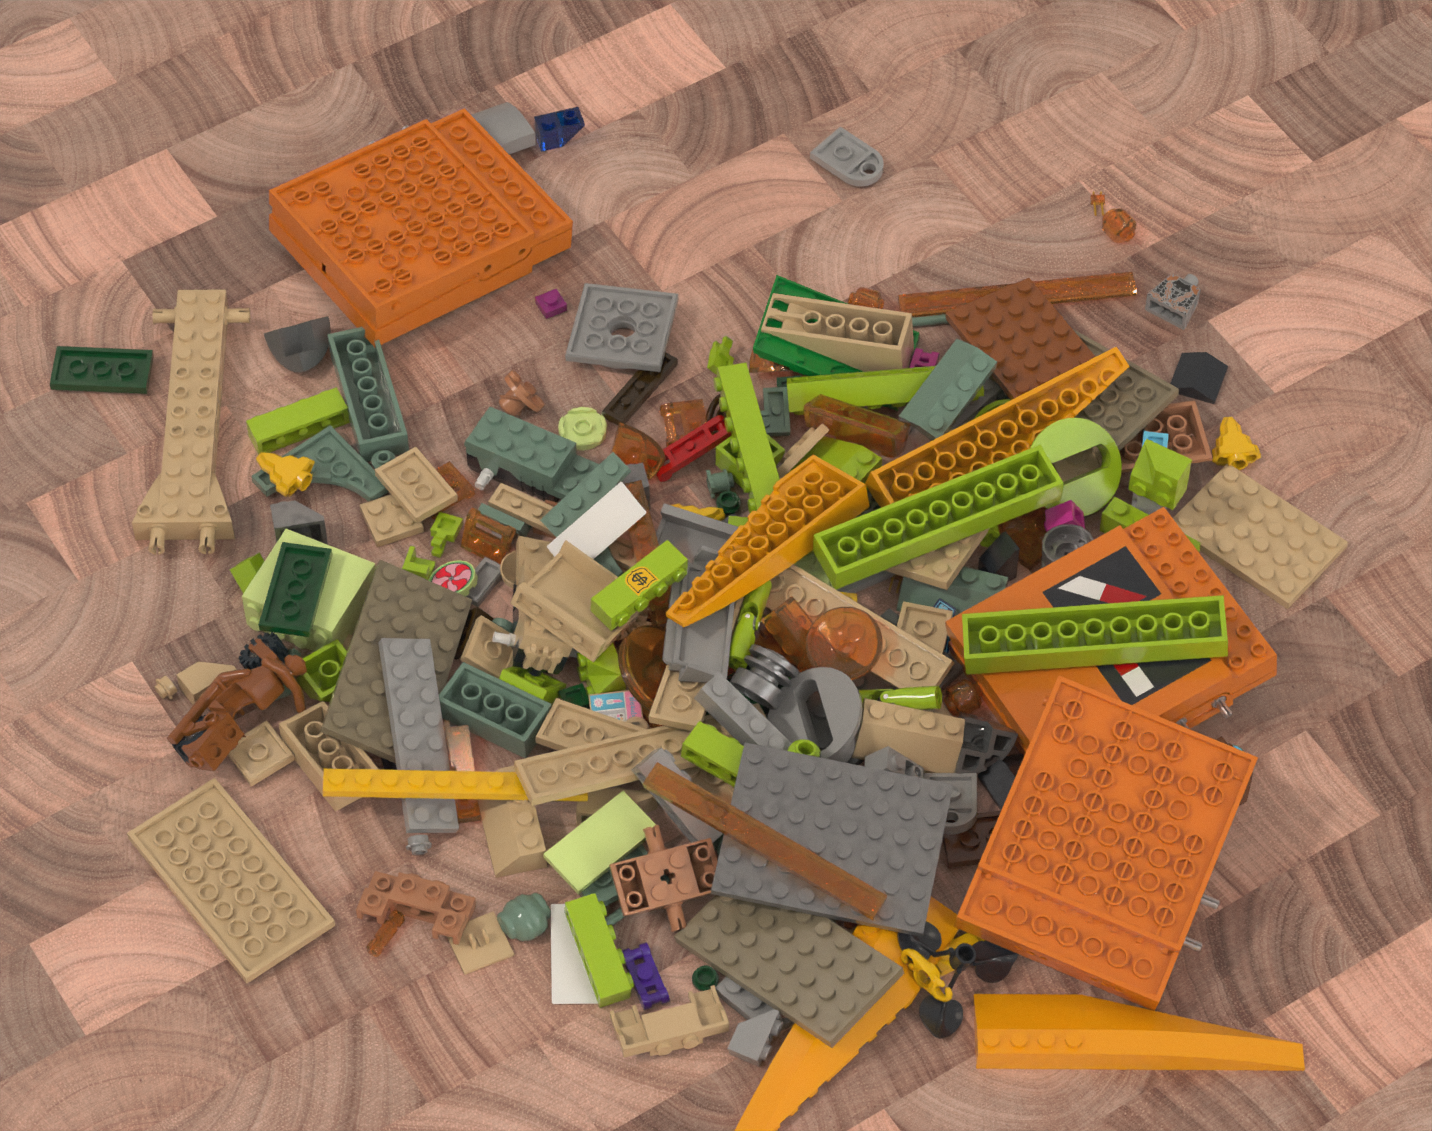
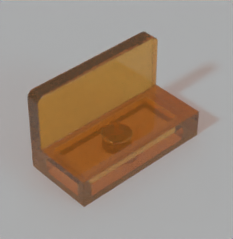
M444 721L443 726L450 771H476L469 726L450 727V721Z

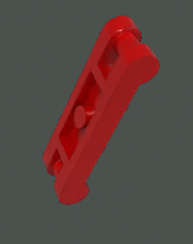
M718 415L649 459L648 463L652 469L657 471L656 476L660 482L669 480L672 474L732 436L731 432L726 431L724 416ZM715 430L719 431L714 435L711 434ZM667 460H670V461H671V462H669L668 464H666V465L664 466L665 461H667Z

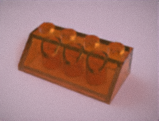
M822 394L804 405L805 424L808 428L813 427L816 430L823 423L829 429L825 435L830 434L836 436L838 440L851 441L869 450L881 451L883 456L890 458L897 457L905 450L911 426L910 423Z

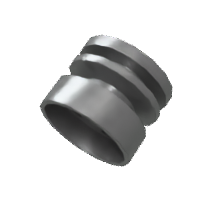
M1062 524L1052 528L1045 534L1042 541L1041 568L1094 540L1090 532L1074 524Z
M752 644L749 651L754 657L749 655L744 657V661L751 667V670L738 668L730 683L738 691L769 709L777 710L785 697L784 693L777 687L778 684L791 687L792 682L786 676L796 678L799 672L786 658L775 651Z

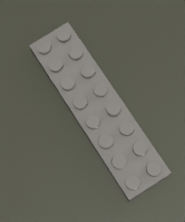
M381 638L378 644L397 770L450 771L430 639ZM401 798L406 833H456L458 831L459 824L455 799Z

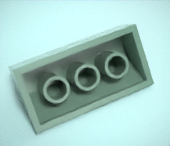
M956 339L901 412L899 418L931 441L948 433L997 367V361L979 348Z
M963 567L950 587L945 590L903 576L896 611L901 612L903 601L933 607L937 600L941 598L956 608V616L1007 588L1008 577Z
M465 662L460 665L439 694L442 719H449L453 724L523 758H527L537 744L536 735L552 707L550 703Z

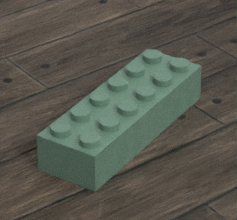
M363 327L327 334L331 359L343 400L348 407L349 421L359 455L368 462L371 461L372 456L376 452L381 450H388L394 455H400L409 451L408 434L379 339L375 341L374 347L366 339Z

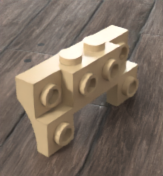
M710 986L709 990L697 993L689 991L688 998L690 1003L641 1015V1019L636 1005H633L632 1009L614 1013V1010L610 1011L611 1022L616 1038L619 1040L623 1057L649 1052L650 1056L657 1054L660 1056L667 1055L673 1050L694 1048L698 1044L703 1043L704 1037L728 1032L729 1021L715 986Z

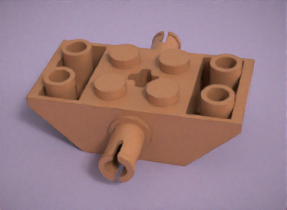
M654 825L653 827L643 829L650 851L647 855L613 863L609 867L623 917L663 908L667 912L671 932H676L687 926L681 905L711 894L718 861L711 838L668 849V847L664 846L659 829L660 826ZM664 874L669 877L668 885L666 881H661L660 879Z

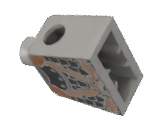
M1174 274L1168 276L1147 294L1145 310L1184 330L1199 302L1200 288L1197 287L1199 283L1197 277L1193 274H1187L1184 279Z

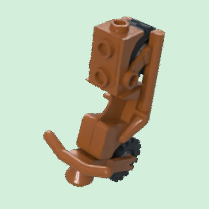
M267 632L264 636L260 634L257 636V639L254 640L253 638L250 640L251 644L244 646L245 650H241V656L238 658L244 669L220 673L167 737V740L189 767L215 771L230 751L237 747L238 741L242 737H246L234 721L235 714L245 715L243 707L252 703L260 710H265L284 692V686L290 689L293 694L297 713L299 714L306 710L302 688L293 677L304 675L307 672L306 663L298 655H288V649L277 634L275 635L273 632L269 634ZM208 709L210 713L202 716L203 712Z

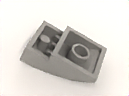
M509 102L472 114L473 118L509 155L536 145L534 130L521 112Z

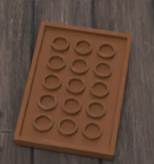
M1026 278L946 312L947 322L964 342L979 348L997 361V367L991 376L1011 400L1096 357L1030 278Z

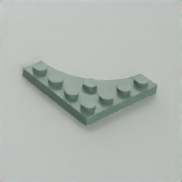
M331 425L281 456L291 455L297 458L304 456L314 460L315 464L311 471V483L341 486L359 494L368 502L381 498L389 492L375 476V470ZM262 469L251 476L252 482L266 497L277 492L276 485L270 482V475Z
M612 452L540 521L557 538L616 485L623 482L631 470ZM609 546L593 559L617 577L624 573L616 563Z

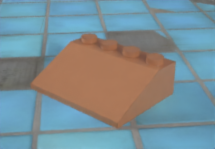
M1195 401L1169 404L1119 451L1122 463L1121 473L1131 472L1142 449L1144 431L1169 434L1167 448L1192 459L1191 464L1212 461L1211 451Z

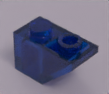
M579 107L534 116L535 137L541 152L563 147L585 126Z

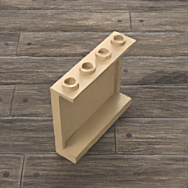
M567 540L564 541L559 553L528 583L523 581L517 587L511 600L513 606L592 662L641 614V612H635L630 616L625 625L617 626L610 631L590 611L591 598L618 577Z

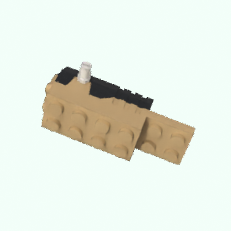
M518 536L516 541V580L513 585V596L517 587L523 581L528 583L554 558L547 548V545L551 542ZM513 606V634H504L496 631L493 634V642L507 644V647L511 646L513 649V667L528 669L529 674L538 677L542 672L557 675L563 670L569 656L577 658L576 653L578 651L515 606Z

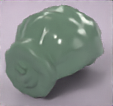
M536 892L531 895L521 894L506 903L502 912L497 915V921L502 931L510 939L516 938L520 941H531L543 934L547 929L551 910L542 895Z

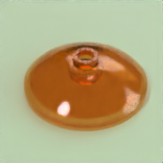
M854 607L833 608L821 614L809 628L805 643L806 653L813 668H833L843 672L851 680H855L867 674L877 664L883 649L882 633L877 622L865 611ZM845 647H851L848 653L842 652Z

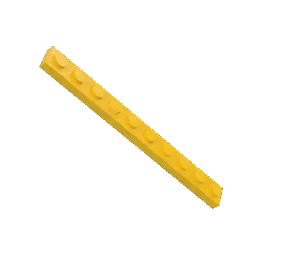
M324 769L323 797L528 800L516 772ZM588 793L555 801H588Z

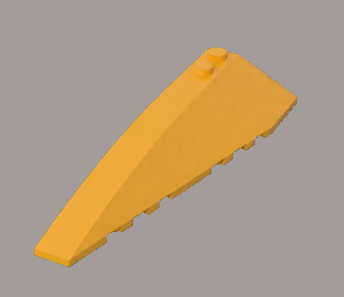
M813 454L776 482L773 486L774 491L770 495H765L757 511H752L748 515L746 524L740 525L718 551V557L714 561L710 560L705 566L706 571L701 577L697 576L692 581L690 590L683 592L666 612V617L684 628L762 586L813 550L814 534L852 520L869 508L866 484Z

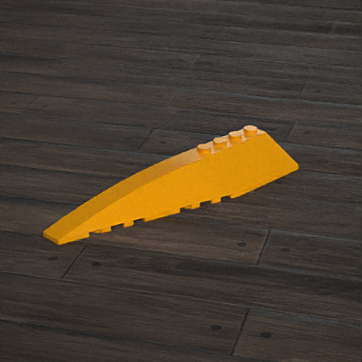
M1116 346L870 472L865 484L877 504L882 508L1028 450L1034 439L1043 429L1056 421L1076 417L1129 368V365Z
M931 896L926 921L934 925L941 934L942 943L936 951L940 952L949 946L959 930L954 927L957 914ZM858 924L852 935L903 967L904 974L833 1048L794 1023L734 1131H777L782 1121L788 1116H793L799 1110V1105L807 1098L811 1099L818 1092V1088L825 1081L829 1082L859 1053V1049L866 1042L870 1043L885 1024L889 1025L902 1008L906 1009L913 1002L922 987L916 983L913 971L908 967L913 961L909 959L906 964L902 962V950L898 943L897 932ZM930 955L927 961L936 966L940 957L935 958Z
M1082 994L973 995L976 1069L1304 1071L1305 1069L1303 1044L1127 1004Z

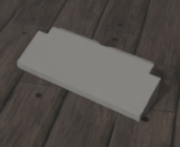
M703 545L700 547L692 559V563L688 562L687 575L684 579L671 585L669 608L683 592L690 590L692 581L697 576L701 577L706 571L705 566L710 560L714 561L718 557V550ZM735 602L684 628L668 618L663 661L669 665L668 670L679 671L678 681L708 682L718 672L727 679Z

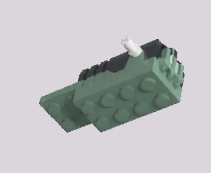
M493 407L488 408L464 443L467 465L471 470L480 473L475 482L477 489L483 490L486 484L488 485L494 479L519 491H526L531 496L536 495L538 499L543 501L558 502L559 499H563L599 465L577 455L576 442Z

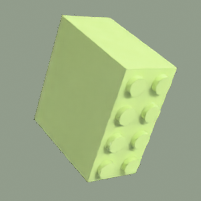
M285 529L242 595L246 623L253 630L260 631L258 624L282 542L330 548L333 555L310 637L275 633V635L277 634L280 640L284 639L301 649L306 648L314 652L336 639L343 645L348 634L352 635L354 633L376 565L361 557Z

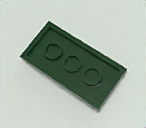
M57 346L50 388L51 390L147 394L154 358L153 350Z
M282 542L258 624L260 631L310 637L332 559V549Z

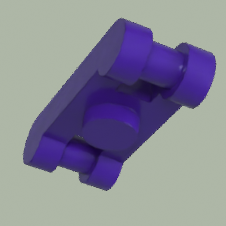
M648 943L639 944V948L633 950L629 948L622 950L625 967L631 974L634 988L643 1010L650 1009L653 1004L659 1002L661 1004L670 1002L668 991L662 982ZM643 959L644 963L635 965L634 960ZM652 990H655V991H656L655 993H652V994H648V993H647V992L652 991Z

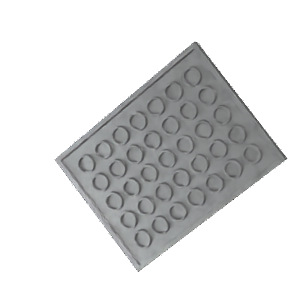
M744 743L711 894L923 937L953 784Z

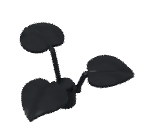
M927 921L923 937L897 932L898 943L902 951L908 948L916 950L926 960L929 959L930 955L935 958L946 955L950 956L949 964L955 970L948 985L951 990L961 972L967 970L969 966H975L976 975L983 981L988 983L1002 981L1009 974L1019 955L989 941H979L972 946L962 943L955 950L950 947L948 950L936 952L942 943L941 934L934 925ZM929 995L920 1004L919 1016L924 1026L934 1037L943 1039L951 1036L959 1028L963 1020L962 1005L956 1000L951 999L948 1002H942Z

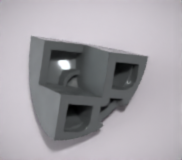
M329 316L264 333L267 345L276 360L283 367L293 372H304L315 367L323 359L329 347L327 335L331 334Z
M959 712L958 718L965 719L963 744L955 773L983 772L998 760L1002 761L1014 746L1018 733L997 722Z

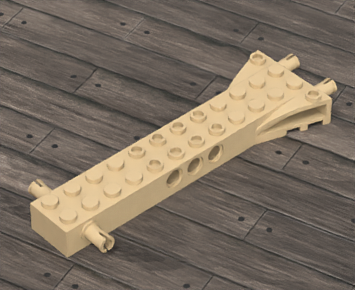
M178 290L177 305L174 309H153L152 314L153 324H175L162 470L150 487L141 505L138 506L132 526L135 540H150L148 550L152 554L156 555L157 547L159 548L158 554L164 553L165 540L199 539L198 550L206 554V549L209 547L208 553L211 554L215 551V539H235L232 520L215 472L227 325L229 323H250V308H229L226 290Z

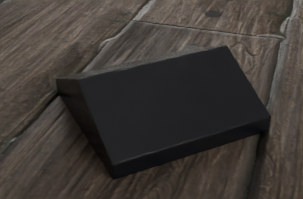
M1207 352L1182 353L1170 384L1179 389V395L1215 404L1228 365Z
M1022 753L1006 756L1002 761L998 760L993 765L987 767V770L978 774V779L1000 810L1003 808L1023 761L1024 755Z

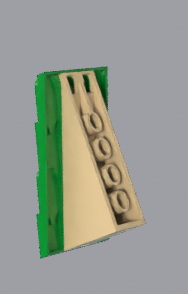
M776 275L753 345V353L757 354L760 358L789 367L790 370L806 376L903 369L910 367L914 351L918 346L920 333L913 330L912 313L851 305ZM891 404L882 405L896 411L899 410V407H893Z

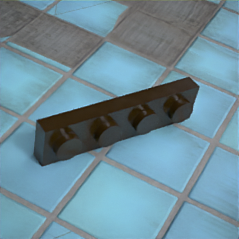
M665 352L661 372L638 370L602 410V415L605 419L622 428L678 365V359Z

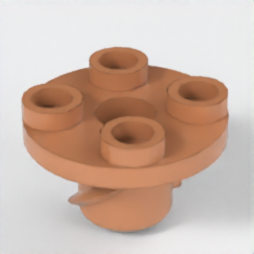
M511 370L504 377L510 390L505 395H500L499 405L505 413L515 417L516 415L520 416L522 409L526 406L535 412H539L546 405L539 396L535 395L537 392L536 388L529 381L523 383L522 378L516 371Z

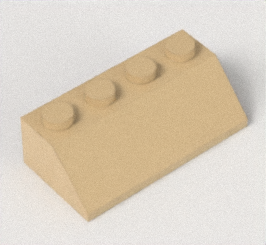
M865 698L862 702V718L855 735L856 744L852 758L865 760V756L889 746L923 767L924 773H954L963 744L965 719Z
M509 766L505 768H500L495 772L516 771L514 769V766ZM477 799L495 878L547 868V861L543 858L546 848L535 805L531 806L529 800Z

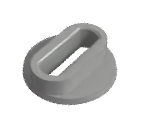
M818 667L799 673L796 678L790 679L792 682L791 687L783 686L780 689L785 697L777 710H769L767 720L791 743L796 740L806 739L814 742L819 747L806 704L808 697L814 692L819 691L833 737L832 743L821 751V758L846 763L854 752L856 744L855 735L862 718V700L857 687L846 674L833 668Z

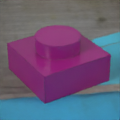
M557 289L535 297V303L545 319L567 311V304Z

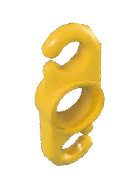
M910 948L904 949L901 953L902 962L904 964L908 963V956L912 959L913 963H910L908 967L913 971L916 983L927 990L935 999L942 1002L950 1001L953 996L950 987H946L945 994L941 991L940 987H944L945 982L940 979L941 976L938 968L933 963L927 961L918 951ZM924 972L928 974L930 979L925 976Z

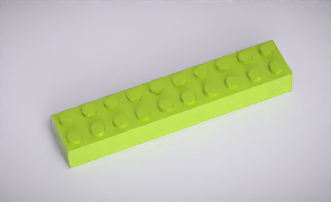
M1038 445L816 533L813 537V552L836 590L1061 500L1064 483L1042 446Z
M1224 595L962 614L966 675L1228 656Z

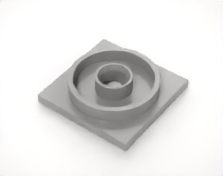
M585 283L565 354L566 361L603 365L614 369L630 368L661 372L679 300L678 294ZM621 328L634 331L628 337L612 335L615 330Z

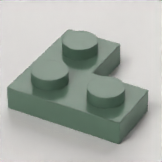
M787 387L763 388L764 410L760 412L766 433L769 436H789L791 431Z

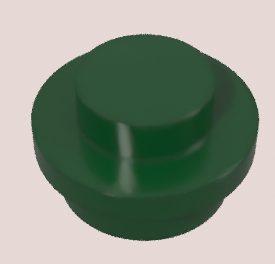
M725 491L717 498L716 507L723 508L724 514L731 515L739 511L741 500L736 493Z
M707 965L700 966L692 975V984L699 991L709 990L710 986L714 985L716 987L719 983L718 973Z

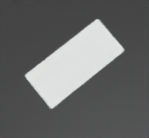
M620 482L547 545V548L555 557L559 553L564 541L567 540L594 559L642 518L646 511L623 482Z
M551 904L552 1004H598L564 913L565 904Z

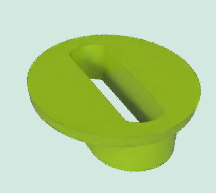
M1066 418L1050 424L1037 435L1030 448L1041 445L1051 463L1094 446L1100 450L1102 455L1101 467L1064 481L1061 500L1046 505L1047 509L1072 500L1084 512V516L1097 512L1111 500L1120 482L1122 463L1115 441L1104 428L1087 419Z

